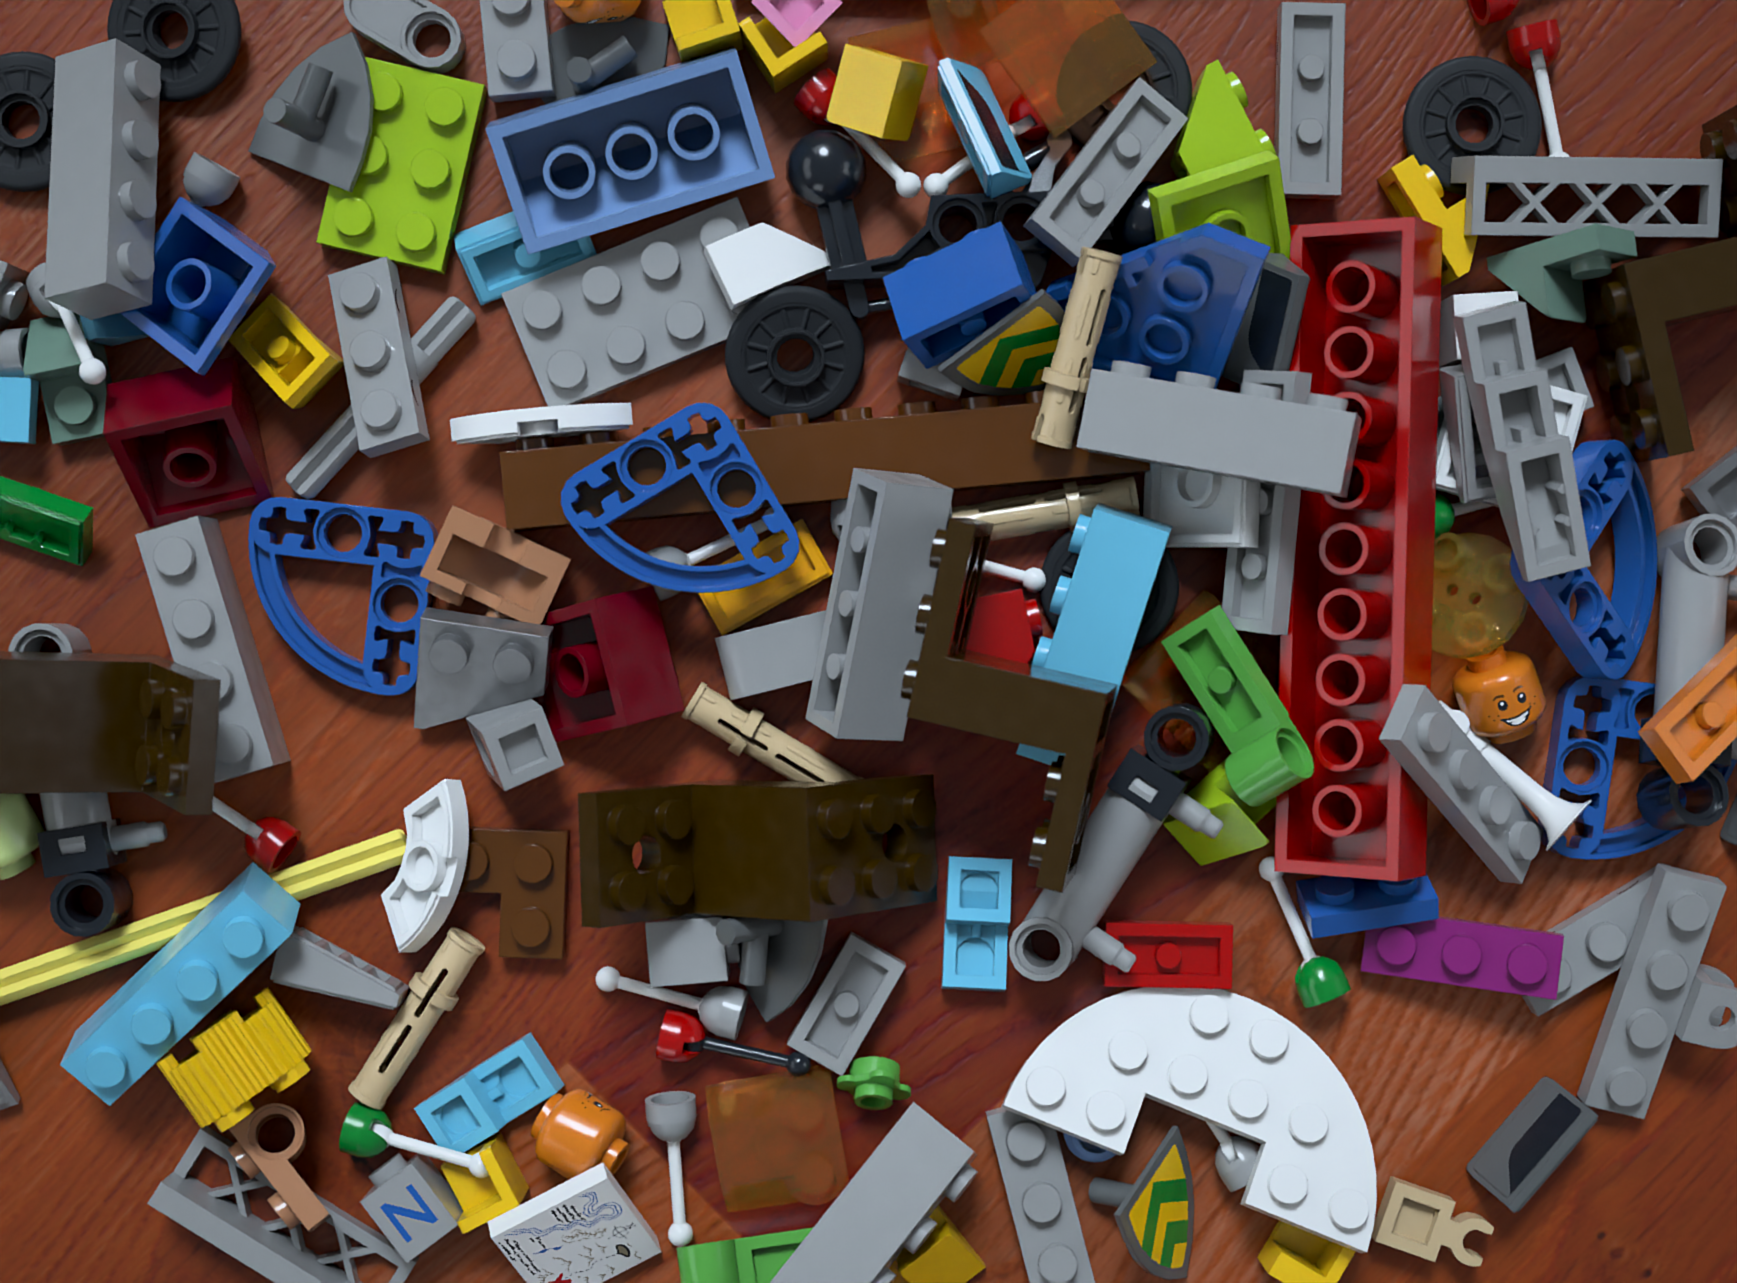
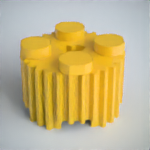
M268 987L252 996L258 1005L255 1010H252L242 1018L237 1011L230 1010L189 1038L196 1049L181 1061L177 1062L175 1057L169 1053L156 1063L201 1128L214 1122L217 1128L224 1132L255 1110L249 1101L254 1095L260 1093L269 1085L279 1093L311 1070L304 1060L311 1052V1048Z

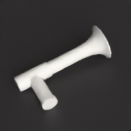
M1440 700V704L1515 796L1539 818L1547 833L1549 842L1546 851H1548L1582 814L1592 800L1585 803H1572L1556 797L1493 747L1489 739L1476 735L1470 729V722L1465 713L1460 710H1452Z

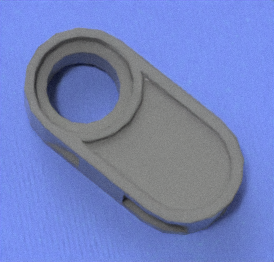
M343 0L344 13L349 23L359 34L417 69L444 74L454 69L463 58L466 49L465 36L457 21L447 11L428 0ZM438 24L444 26L450 32L451 42L449 48L438 57L429 58L421 55L416 48L418 33L428 25Z

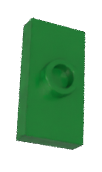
M0 476V539L83 566L93 552V507Z

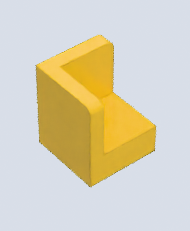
M731 0L662 1L681 62L732 46L737 51L743 49L741 32Z
M747 17L738 23L743 45L775 93L828 60V42L821 32L813 33L807 40L793 47L767 18L754 24L751 18Z
M845 44L827 112V120L831 123L879 138L907 141L910 137L929 65L875 49Z
M501 1132L464 1152L472 1156L479 1152V1156L489 1176L477 1178L471 1174L469 1168L446 1161L440 1166L463 1209V1213L457 1221L462 1234L519 1206L529 1189Z
M1279 1220L1257 1258L1269 1275L1283 1283H1338L1356 1251Z

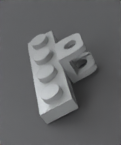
M1657 863L1577 1096L1586 1106L1644 1119L1674 1034L1681 1041L1710 1048L1728 1049L1737 1046V988L1734 987L1733 981L1721 970L1700 964L1727 888L1719 878ZM1725 1008H1730L1731 1016L1729 1021L1719 1026L1722 1023Z

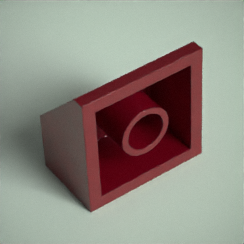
M234 357L215 360L205 376L196 373L188 366L107 384L103 435L149 528L175 523L195 516H207L260 504L269 498H274L255 407Z
M653 586L595 598L545 614L541 625L554 626L550 675L545 694L536 698L538 704L543 708L555 742L616 729L685 710L678 676L674 669L663 626V617L659 610Z

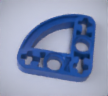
M695 403L685 407L575 473L566 481L561 491V506L565 516L581 538L596 553L621 571L659 587L694 593H716L737 590L761 583L786 571L795 562L799 554L800 540L796 529L728 416L719 407L710 403ZM701 416L706 423L717 419L721 425V429L717 430L714 434L717 445L713 449L706 451L704 446L698 443L682 451L691 460V463L679 470L674 452L660 437L672 430L674 440L678 443L693 432L690 424L693 418ZM644 448H653L660 451L666 461V471L663 478L652 485H641L635 482L629 472V462L632 456L638 450ZM616 464L620 480L635 496L623 503L621 492L617 490L601 502L602 508L605 511L601 516L595 517L589 511L578 513L575 504L582 499L578 488L588 483L597 490L610 484L613 480L605 474V470ZM734 470L750 474L756 484V493L753 500L740 508L725 505L718 494V485L721 478ZM694 475L745 560L716 566H689L667 562L633 547L618 536L609 525ZM766 501L770 503L774 510L773 514L762 516L766 526L773 534L784 531L789 539L781 547L785 557L776 563L768 556H763L759 559L754 556L752 549L760 541L751 524L742 533H739L734 525V520L753 515Z
M1618 440L1586 441L1575 449L1572 456L1588 551L1591 550L1611 518L1615 546V573L1611 602L1587 567L1527 582L1522 579L1513 550L1510 566L1516 585L1575 670L1585 678L1617 680L1622 678L1632 666L1644 640L1651 617L1657 580L1655 521L1644 479L1626 445ZM1574 592L1577 606L1575 618L1572 622L1569 606L1570 598Z
M286 497L269 498L261 502L252 512L249 522V559L259 598L267 615L283 639L310 665L330 678L350 687L387 696L406 694L416 688L420 618L426 607L432 608L434 596L425 591L430 580L421 577L420 574L438 537L434 524L425 516L409 511ZM281 508H286L287 519L313 524L311 511L319 510L320 513L313 528L315 550L307 549V545L311 540V536L285 534L283 543L277 544V534L267 531L266 524L268 519L278 518ZM341 515L353 516L362 528L360 543L354 549L347 552L335 549L328 538L330 524ZM374 518H383L379 531L403 533L407 523L413 522L414 533L424 536L423 548L412 549L410 559L403 558V549L401 547L377 543L379 557H371L370 552L376 540ZM282 555L374 565L363 661L333 645L310 623L300 609L290 589ZM398 585L410 587L418 598L419 606L417 612L412 619L406 622L394 621L387 615L384 608L386 594ZM381 627L393 632L414 630L416 632L415 643L407 640H401L399 657L401 661L410 663L409 674L398 676L396 685L389 684L388 673L378 669L380 659L391 657L394 639L380 640Z
M1579 675L1566 680L1559 688L1554 706L1543 788L1558 798L1560 790L1577 795H1590L1592 802L1575 820L1578 823L1584 824L1582 836H1572L1569 845L1566 846V836L1562 835L1549 849L1551 852L1575 859L1597 860L1618 858L1655 847L1684 830L1663 831L1652 827L1643 817L1625 825L1604 830L1617 736L1640 740L1638 731L1641 726L1635 718V708L1642 697L1649 694L1655 695V684L1624 679H1590ZM1589 686H1592V696L1602 699L1601 710L1590 712L1586 725V731L1599 732L1598 742L1581 737L1568 738L1569 727L1583 730L1585 713L1584 710L1574 707V700L1576 695H1587ZM1577 748H1584L1589 751L1595 761L1593 775L1588 781L1581 784H1574L1567 779L1563 768L1565 757L1570 751ZM1731 759V766L1716 768L1723 775L1726 783L1733 772L1737 759ZM1681 786L1678 789V797L1682 807L1685 808L1687 802L1686 793ZM1538 818V824L1543 829L1541 841L1547 847L1549 842L1547 833Z

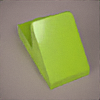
M1227 757L1186 794L1208 808L1212 815L1223 822L1224 826L1216 838H1210L1200 831H1194L1171 815L1162 823L1200 866L1264 847L1270 842L1255 824L1276 805V797L1258 807L1250 806L1242 801L1228 781L1225 771Z

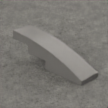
M1512 301L1453 316L1465 380L1483 454L1522 579L1530 582L1591 566L1569 436L1558 434L1548 370L1539 368L1536 365L1526 302Z

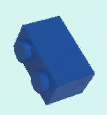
M1001 221L987 228L974 230L968 233L962 240L929 256L913 259L904 268L883 277L902 340L926 369L948 360L1037 293L1024 255Z

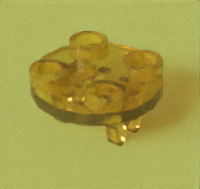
M1447 532L1435 538L1432 650L1443 656L1467 659L1488 654L1510 640L1525 619L1529 603L1516 585L1511 573V548L1492 536L1469 532L1459 535ZM1454 587H1458V592L1451 596V590ZM1480 595L1479 603L1473 604V599Z

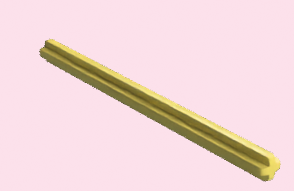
M396 829L269 874V876L299 901L401 865L407 836L403 830ZM221 892L0 969V1006L162 949Z

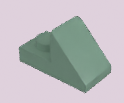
M1595 223L1487 257L1488 271L1512 290L1518 291L1522 298L1544 315L1554 319L1584 323L1586 322V309L1582 280L1606 276L1612 272L1611 264L1637 257L1634 231Z
M74 312V315L85 337L80 315ZM44 317L30 320L23 372L26 378L40 382L52 443L63 446L104 437L103 426L107 384L112 383L105 346L86 339L93 357L102 361L106 367V377L102 382L94 385L88 384L79 375L81 361L62 318Z

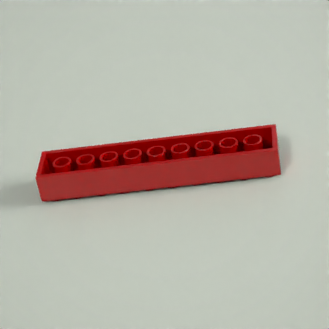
M1416 216L1291 225L1290 260L1309 275L1310 280L1289 371L1311 373L1310 393L1348 400L1347 412L1357 413L1362 422L1347 497L1301 490L1288 635H1280L1279 699L1311 752L1314 772L1308 779L1276 796L1275 872L1402 881L1426 876L1428 796L1379 740L1403 684L1426 685L1431 691L1443 228Z

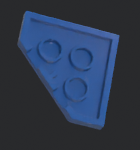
M1206 223L1121 255L1123 259L1112 289L1111 300L1100 341L1095 352L1092 369L1111 372L1113 361L1136 363L1152 368L1151 379L1175 382L1177 371L1196 373L1216 378L1214 389L1217 390L1271 247L1214 224ZM1076 272L1052 281L1046 289V292L1059 303L1064 312Z

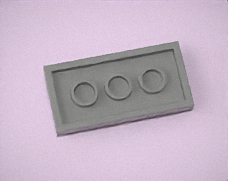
M738 197L501 293L547 406L576 405L726 343L733 322L750 302L732 310L730 309L703 251L705 246L750 227Z

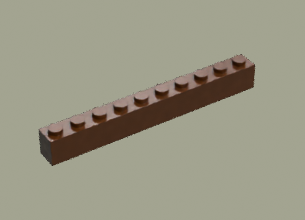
M1044 390L1025 393V404L1000 406L999 396L996 395L961 399L962 410L936 412V403L934 401L905 403L897 405L898 416L873 418L871 407H858L835 410L834 422L809 424L808 413H792L771 416V427L747 430L745 429V419H729L782 507L831 503V501L848 499L853 468L920 474L954 489L953 492L1140 475L1151 470L1150 463L1092 453L1076 447L1086 398L1083 400L1079 411L1071 449L1059 448L1031 439V434L1040 411ZM718 421L706 423L707 433L692 434L678 443L674 440L672 430L660 437L674 452L679 470L691 463V460L682 451L698 443L704 446L706 451L713 449L717 445L714 434L717 430L721 429ZM652 427L643 428V433ZM617 431L579 434L580 445L555 447L554 437L549 436L515 440L516 451L499 452L506 529L513 532L573 527L561 506V491L566 481L575 473L630 440L618 441ZM653 448L638 450L629 462L631 477L641 485L657 483L663 478L666 471L664 456L660 451ZM616 464L605 470V474L613 480L610 484L597 490L588 483L578 488L582 499L575 504L578 513L589 511L595 517L601 516L605 512L601 502L617 490L621 492L623 503L635 496L620 480ZM734 470L725 474L718 485L720 499L725 505L733 508L746 506L753 500L756 493L754 479L750 474L740 470ZM692 475L614 523L717 513L697 479ZM766 501L760 509H769L772 506Z

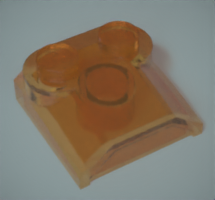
M823 1065L812 1066L810 1071L803 1076H793L788 1071L707 1085L705 1087L709 1125L720 1186L727 1212L797 1202L820 1205L840 1195L851 1181L830 1069Z

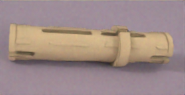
M1082 246L1080 250L1081 254L1077 265V272L1070 291L1051 366L1044 367L1041 380L1046 382L1040 411L1031 434V439L1065 449H1071L1073 444L1072 440L1079 411L1082 407L1085 393H1087L1095 352L1100 341L1114 282L1123 256Z
M1133 476L1111 480L1110 482L1077 486L1076 481L1063 483V489L1045 493L952 507V518H973L994 523L990 540L995 541L1066 528L1074 532L1079 515L1091 517L1098 503L1140 515L1135 480Z
M701 682L681 715L682 718L689 719L731 744L728 751L738 757L744 752L786 777L789 781L839 782L864 779L861 776L854 775L819 754L811 747L804 745L762 719L764 716L762 711L753 707L749 712L709 688L704 682Z
M451 927L447 932V937L425 971L414 974L409 982V987L412 991L381 1036L380 1041L360 1073L348 1087L349 1092L360 1102L374 1109L381 1110L444 1010L452 1011L459 1000L456 991L478 956L485 950V946L474 936L459 928ZM447 969V975L445 976L442 983L435 991V993L433 994L426 1008L423 1011V1004L429 997L430 993L434 990V988L439 982V979ZM409 1026H411V1031L409 1032L408 1036L400 1046L399 1050L393 1057L390 1064L387 1066V1060L395 1050L396 1046L404 1036Z

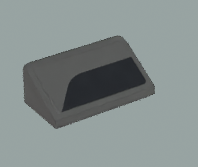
M1268 254L1222 376L1240 385L1243 382L1244 370L1289 371L1310 278L1309 275L1284 254Z
M1545 1076L1537 1082L1467 1163L1466 1170L1514 1213L1516 1211L1519 1212L1598 1121V1115L1553 1079Z

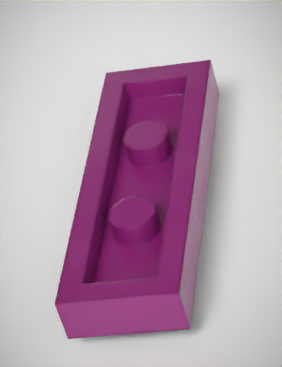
M1439 916V919L1366 930L1361 971L1556 1000L1564 935L1561 933Z

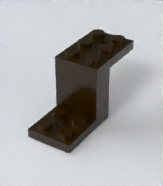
M1737 105L1702 124L1704 134H1702L1700 139L1702 159H1723L1719 228L1723 233H1727L1728 239L1624 263L1613 268L1612 272L1606 276L1589 279L1584 282L1586 289L1584 293L1586 325L1590 330L1595 329L1601 353L1596 357V373L1602 389L1605 392H1610L1615 416L1610 420L1612 440L1621 441L1626 445L1636 463L1694 451L1666 327L1737 310Z
M950 518L947 530L938 528L933 540L929 566L939 570L933 595L924 594L918 608L915 633L923 634L924 639L918 661L910 659L907 664L901 687V698L910 700L907 717L1065 754V756L1059 755L1057 762L1052 761L1043 800L1054 803L1051 819L1045 818L1042 827H1037L1029 857V866L1040 868L1036 887L1063 893L1076 873L1118 684L966 650L994 523L973 518Z
M0 651V794L143 792L184 815H212L221 680L158 655Z
M907 774L839 782L707 780L578 793L582 927L605 928L689 914L815 922L937 901L938 865L936 862L935 840L936 801L934 798V774ZM884 833L887 834V849L885 851V854L883 852L882 847ZM640 842L642 859L636 869L633 864L632 852L634 845Z

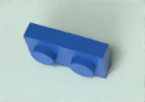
M1427 874L1426 876L1402 881L1325 875L1318 878L1296 881L1297 902L1312 939L1439 919V899Z

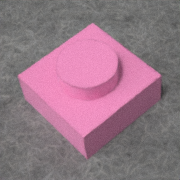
M841 0L751 1L793 47L807 40L843 3Z

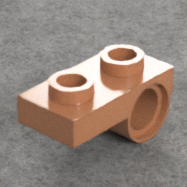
M280 1103L267 1104L229 1128L237 1142L229 1147L228 1151L250 1179L254 1178L261 1171L277 1191L267 1201L290 1230L301 1222L311 1233L331 1217L291 1165L301 1155L307 1141L305 1124L293 1108ZM273 1118L287 1119L295 1128L292 1144L286 1150L279 1153L264 1151L258 1142L260 1128L265 1122Z

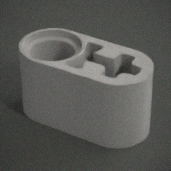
M826 610L715 638L730 700L813 680Z

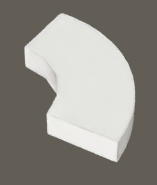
M595 403L536 407L450 419L451 438L457 444H504L530 437L579 436V434L587 432L629 429V426L633 425L631 403Z
M444 779L403 809L407 831L405 853L395 880L381 894L399 953L417 952L427 944L445 922L459 893L467 863L469 846L468 809L461 780Z

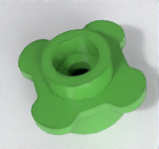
M868 1056L857 1058L850 1063L849 1075H842L837 1078V1088L848 1091L853 1095L854 1103L864 1109H886L892 1105L893 1099L905 1100L911 1096V1087L900 1084V1065L894 1060L884 1057Z

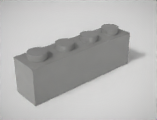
M117 38L55 58L44 299L90 320L152 305L161 65Z
M1113 361L1111 372L1091 369L1076 447L1092 453L1347 497L1362 422L1357 413L1347 412L1348 400L1308 393L1306 405L1280 400L1282 389L1242 382L1240 393L1214 389L1216 378L1177 371L1175 382L1151 379V367L1124 361Z
M853 468L805 718L836 739L903 741L910 700L901 698L903 677L909 660L918 661L924 635L915 633L917 612L923 595H933L939 569L930 568V553L937 529L947 530L949 519L952 518L951 500L954 490L920 474Z
M195 516L135 534L173 661L221 680L214 783L291 761L218 519Z
M913 1102L770 1283H893L897 1275L889 1267L904 1248L915 1254L938 1224L929 1216L946 1196L954 1203L971 1184L978 1171L970 1166V1164L977 1157V1154Z

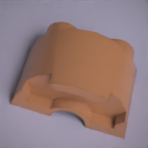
M452 505L420 576L430 580L425 590L426 592L461 607L465 596L489 606L485 616L541 624L571 559L541 546L516 532L507 530L505 527Z

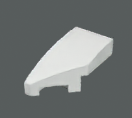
M763 222L707 245L703 251L731 310L754 300L767 291L783 286H793L830 269L825 251Z

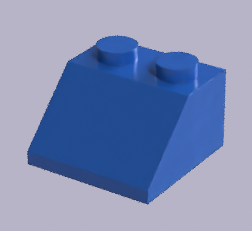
M180 196L155 234L152 305L121 312L120 314L196 373L205 376L276 268V264L267 250L228 221Z

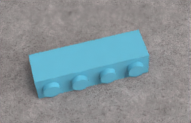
M1102 503L1097 504L1091 517L1080 514L1068 549L1070 552L1079 554L1072 579L1060 576L1049 608L1050 613L1060 615L1053 639L1041 636L1032 665L1118 684L1113 704L1114 708L1173 526ZM1020 743L1016 752L1018 755L1051 765L1052 761L1057 762L1059 755L1065 756L1062 753Z
M252 862L75 1031L60 1066L109 1106L113 1104L292 934L301 904Z

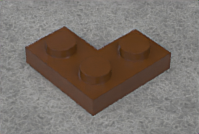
M469 826L467 863L459 892L501 893L499 957L563 959L565 957L570 830Z

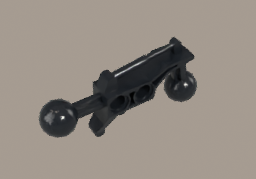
M1055 128L1050 131L1045 141L1023 154L1030 172L1035 169L1036 171L1032 175V181L1025 186L1022 192H1013L1012 190L993 199L990 196H986L985 193L931 195L925 226L897 253L872 260H867L853 202L861 192L866 179V160L860 147L848 135L835 130H816L801 137L791 148L787 158L786 180L793 195L804 205L816 209L830 267L829 270H825L827 290H845L849 311L856 320H863L868 314L893 310L889 297L868 301L865 288H886L883 277L904 268L913 259L929 256L954 244L946 240L940 233L939 223L946 216H963L971 223L973 231L987 228L1000 221L1003 224L1004 218L1011 213L1020 212L1031 216L1051 190L1054 171L1067 155L1072 145V136L1064 128ZM1150 181L1140 182L1095 243L1113 242L1121 253L1126 254L1157 242L1148 189L1163 184ZM1036 236L1027 241L1014 240L1024 255L1036 289L1043 278L1052 250Z

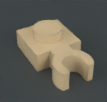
M1390 1176L1374 1221L1371 1237L1375 1242L1433 1262L1436 1261L1440 1247L1443 1245L1461 1263L1475 1267L1481 1266L1483 1258L1477 1252L1464 1248L1463 1239L1472 1230H1479L1492 1235L1494 1227L1481 1215L1472 1212H1464L1452 1217L1456 1202L1450 1196Z

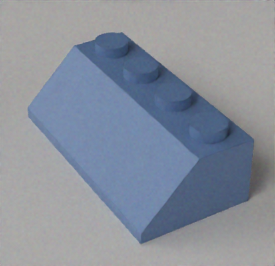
M734 46L489 122L485 128L528 255L775 178L739 56Z

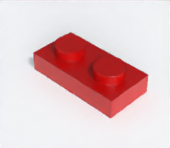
M1103 920V931L1121 942L1124 948L1136 955L1137 958L1129 972H1123L1116 966L1108 965L1102 961V984L1105 987L1232 989L1233 925L1230 922Z

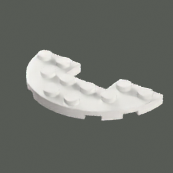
M1142 987L1102 999L1062 1023L1036 1048L1013 1080L1001 1105V1108L1121 1156L1127 1147L1144 1097L1261 1144L1240 1205L1358 1253H1367L1374 1228L1377 1179L1373 1148L1359 1105L1336 1066L1308 1035L1272 1009L1247 997L1221 989Z

